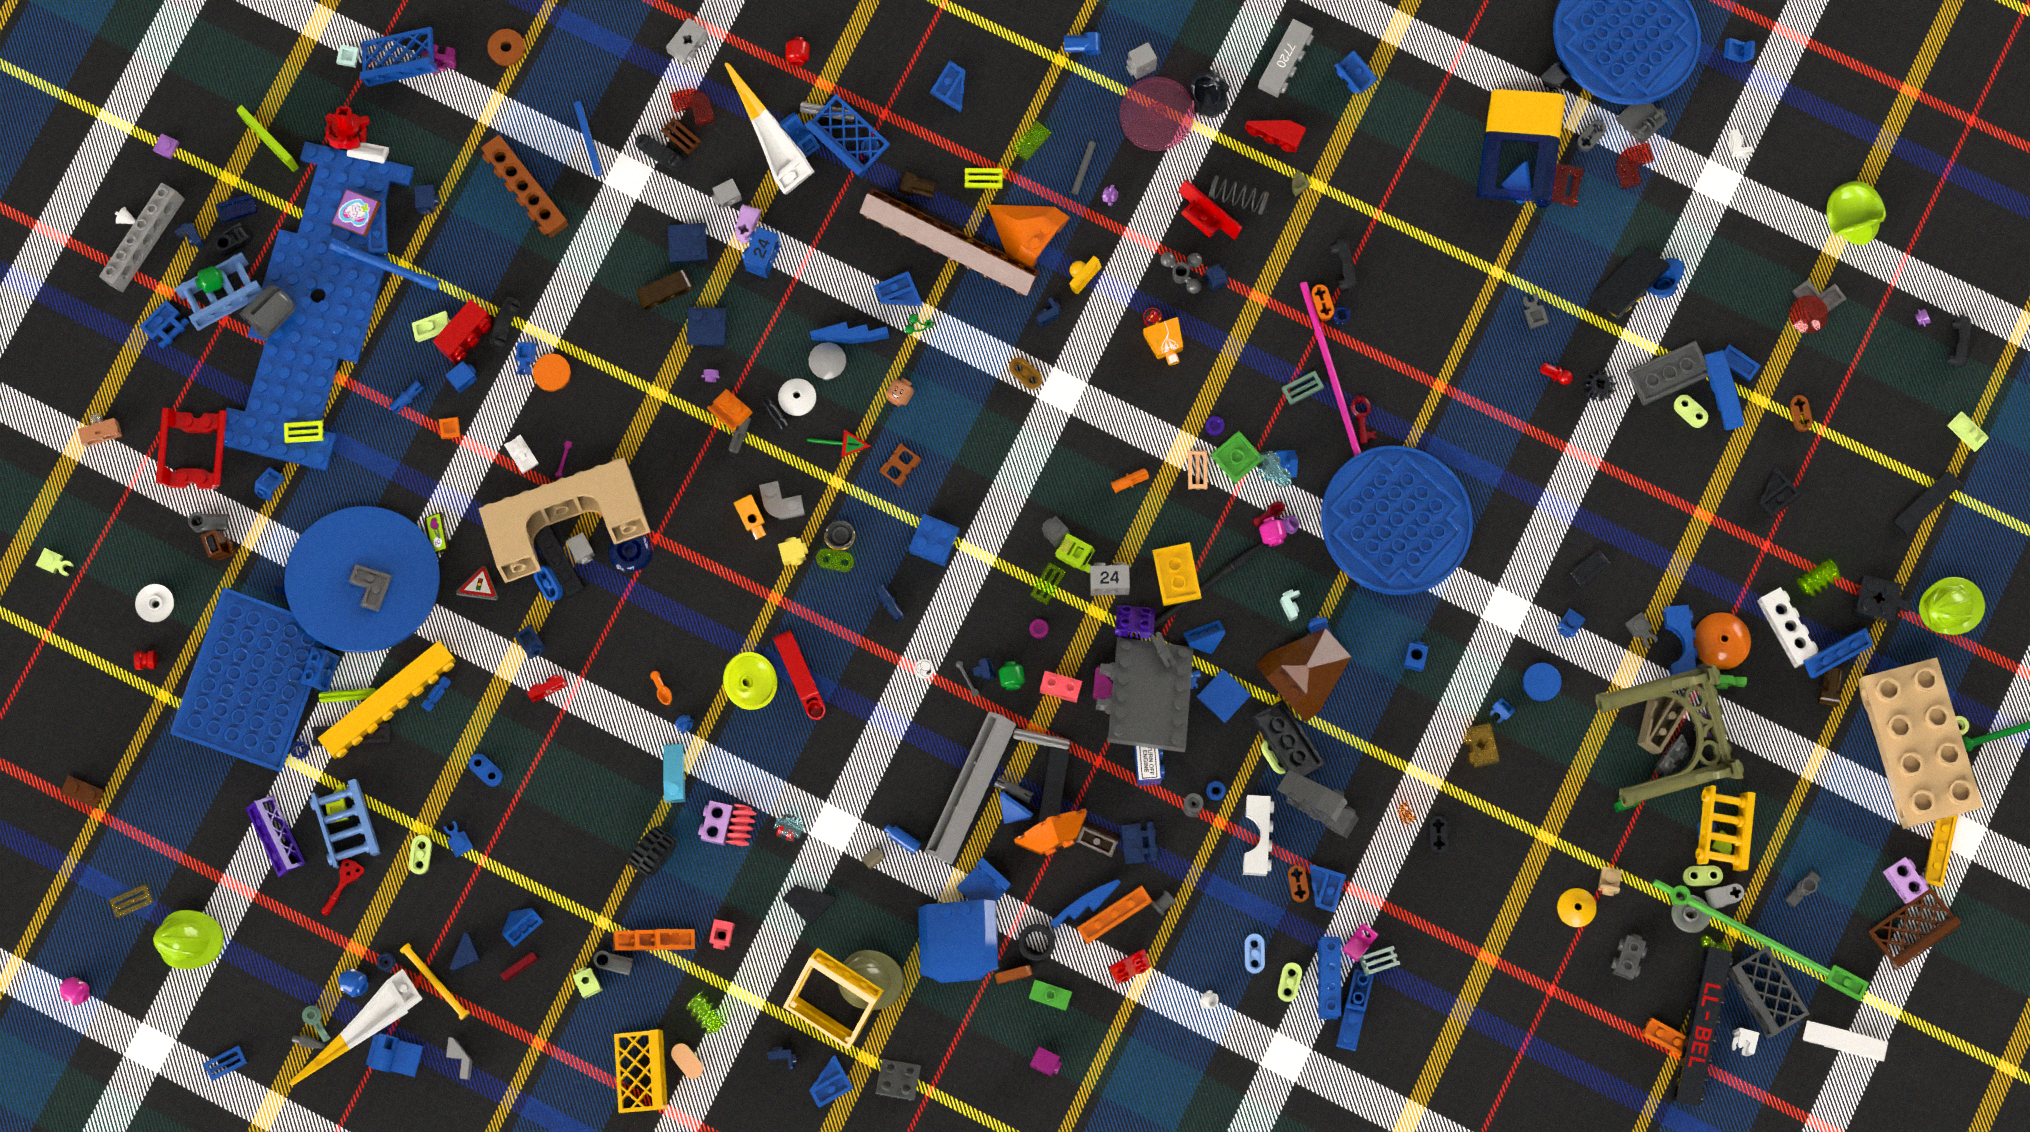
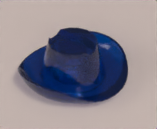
M645 534L615 545L612 540L608 551L609 559L617 569L624 572H635L643 569L650 562L652 545Z

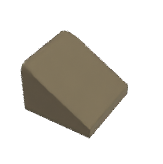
M875 847L863 856L861 860L870 870L884 859V855Z

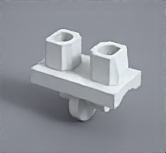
M521 435L504 444L522 474L539 464Z

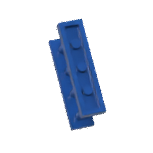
M1321 937V940H1318V1019L1338 1020V1016H1341V937Z

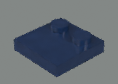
M705 222L668 225L671 264L708 261Z
M688 307L687 345L725 347L727 309Z

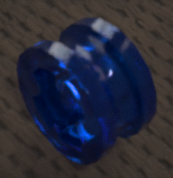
M1343 306L1336 308L1333 314L1335 323L1338 325L1347 324L1351 316L1349 309ZM1345 312V317L1347 318L1340 320L1337 313Z
M296 741L291 745L290 752L295 758L304 759L309 754V747L302 741ZM303 745L304 752L296 755L298 752L295 751V748Z

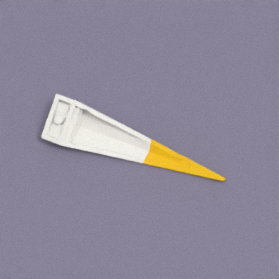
M725 63L759 138L773 178L783 194H788L812 175L814 170L806 160L804 153L729 63Z
M402 969L389 978L347 1027L299 1072L289 1084L292 1086L407 1014L408 1009L421 1001L423 998L406 972Z

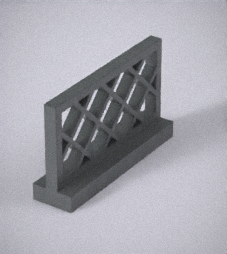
M1768 946L1728 969L1730 979L1768 1039L1810 1014ZM1763 953L1769 959L1768 966L1758 963L1759 957ZM1745 964L1753 965L1752 975L1746 974L1741 966ZM1757 967L1767 969L1765 979L1756 977ZM1771 971L1777 972L1780 976L1778 983L1769 980ZM1755 980L1764 982L1763 992L1756 991L1754 988ZM1768 984L1778 986L1776 996L1766 994ZM1781 987L1788 989L1790 992L1789 1000L1780 997ZM1765 997L1775 999L1773 1009L1766 1007L1764 1004ZM1779 1001L1788 1003L1786 1013L1777 1011ZM1791 1006H1798L1802 1014L1799 1016L1791 1015ZM1776 1014L1785 1016L1784 1025L1781 1027L1775 1021Z

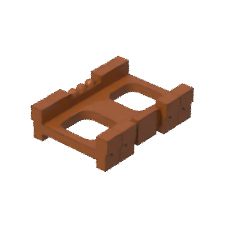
M900 443L892 457H890V460L888 459V463L886 462L879 470V473L901 488L907 480L906 476L922 460ZM903 451L913 456V459L907 465L899 460V456ZM892 466H895L902 472L897 479H893L887 474Z

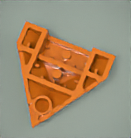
M987 205L1006 254L1033 268L1037 264V258L1057 232L1060 233L1070 219L1069 216L1056 207Z
M1086 808L1077 812L1072 811L1055 817H1048L1044 822L1035 825L1024 832L1023 835L1014 839L1015 845L1040 855L1046 854V856L1057 852L1056 848L1061 846L1067 848L1074 845V841L1077 840L1087 815Z

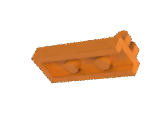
M1650 1018L1642 1031V1036L1681 1056L1685 1035L1654 1018Z

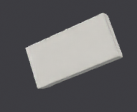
M360 142L359 148L347 150L348 157L384 163L389 153L388 147Z

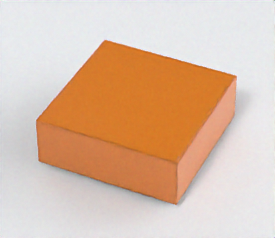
M458 417L439 419L441 439L461 437Z

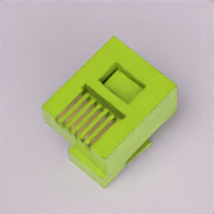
M1067 533L1065 539H1063L1064 541H1062L1063 543H1061L1055 553L1056 557L1074 568L1076 567L1090 573L1091 565L1088 562L1095 552L1094 548Z

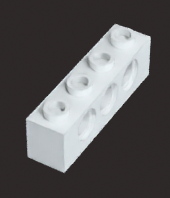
M1780 587L1761 597L1757 602L1794 668H1797L1804 664L1803 660L1816 654L1819 650L1814 641L1811 642L1808 637L1809 631L1807 627L1799 621L1798 611L1790 605L1789 595ZM1776 606H1781L1784 609V614H1778ZM1791 623L1794 630L1788 631L1785 624ZM1795 640H1801L1803 648L1796 647Z

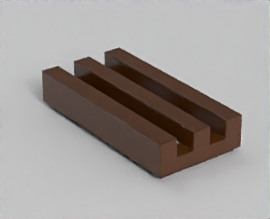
M674 117L666 124L665 128L661 129V132L688 156L701 144V141ZM675 124L680 130H682L688 137H690L695 142V144H693L685 136H683L677 129L673 127V125ZM670 129L691 148L688 150L668 130Z

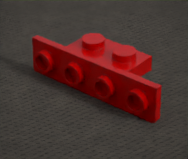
M1185 180L1178 193L1187 199L1190 204L1181 214L1209 238L1221 228L1235 240L1241 232L1242 226L1193 184Z

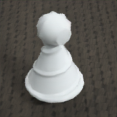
M126 207L115 213L117 215V224H134L136 221Z

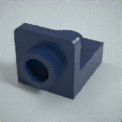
M191 222L180 225L178 230L175 231V234L180 239L187 237L191 246L195 245L199 250L205 247L196 227Z
M1051 297L1047 298L1051 309L1048 310L1046 308L1036 316V322L1040 328L1060 318L1059 311H1061V307L1057 300L1053 301Z
M531 624L514 634L530 659L546 650Z

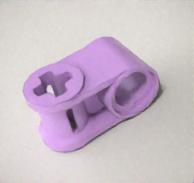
M742 204L735 226L736 237L739 242H749L751 233L755 231L759 222L761 209Z

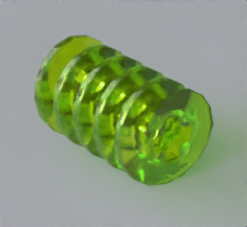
M1828 558V561L1822 562L1821 566H1816L1815 570L1811 569L1809 574L1805 573L1802 578H1798L1797 584L1805 595L1810 594L1815 597L1814 590L1821 593V585L1827 589V582L1833 585L1834 577L1837 580H1841L1840 572L1835 563Z
M701 992L688 1003L686 1010L693 1009L691 1016L698 1015L695 1021L697 1023L702 1022L700 1027L702 1029L707 1028L705 1033L707 1035L714 1034L724 1027L728 1020L721 1022L723 1014L716 1016L718 1008L711 1010L714 1003L706 1004L709 997L701 998L703 994Z

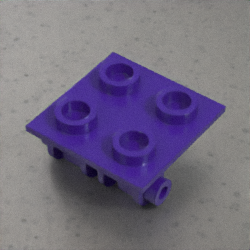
M1117 605L1115 635H1118V637H1128V632H1130V638H1132V632L1136 633V638H1138V633H1140V638L1149 639L1154 634L1156 608Z

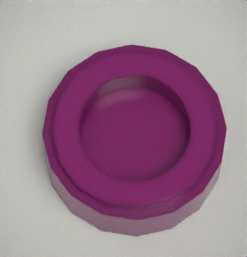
M1036 619L1030 624L1029 631L1034 638L1042 639L1048 634L1049 627L1044 620Z

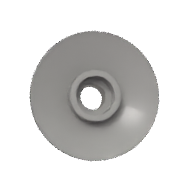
M1691 895L1692 898L1708 906L1702 898ZM1673 904L1671 910L1672 919L1676 926L1686 932H1699L1706 928L1710 922V915L1689 904L1682 906ZM1687 914H1692L1693 918H1688Z

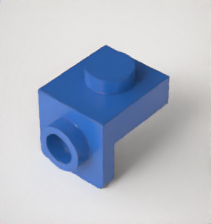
M1732 38L1725 40L1724 58L1741 63L1754 58L1755 41L1742 42Z

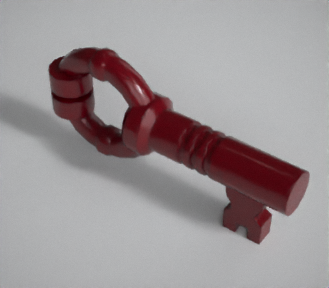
M1355 396L1351 402L1350 409L1358 419L1360 444H1367L1369 438L1377 439V436H1374L1376 431L1370 433L1366 429V417L1370 414L1371 404L1365 396ZM1365 403L1366 411L1357 412L1355 404Z

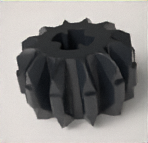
M1596 370L1595 374L1590 372L1588 374L1589 378L1584 379L1586 385L1583 386V390H1589L1585 394L1586 397L1592 395V401H1595L1596 397H1598L1599 402L1603 401V397L1609 400L1610 394L1615 392L1613 387H1615L1616 383L1610 382L1613 376L1606 377L1607 371H1604L1602 375L1599 370ZM1598 383V385H1599V384L1601 383V384L1603 385V387H1602V388L1599 387V389H1598V388L1596 387V384Z

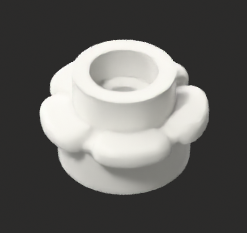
M1212 990L1206 991L1201 996V1003L1204 1009H1214L1217 1006L1218 995L1213 993Z

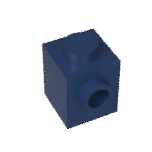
M434 185L414 186L415 208L417 212L422 215H430L432 212H437L440 198L439 194H436Z

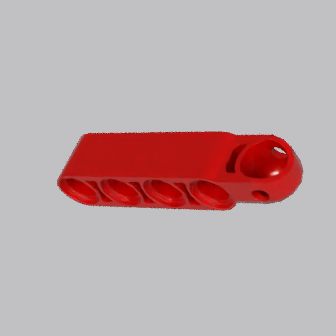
M791 630L773 637L807 715L812 720H821L826 713L825 705Z

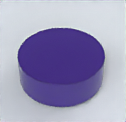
M1212 416L1206 421L1205 429L1208 434L1218 436L1223 432L1225 424L1220 417Z

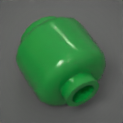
M215 266L199 270L197 272L198 278L195 279L197 288L202 289L205 293L219 290L222 288V283H225L220 268L216 269Z
M1015 661L1005 662L1004 666L999 669L1000 684L1006 690L1020 689L1021 685L1025 683L1023 667L1016 664Z

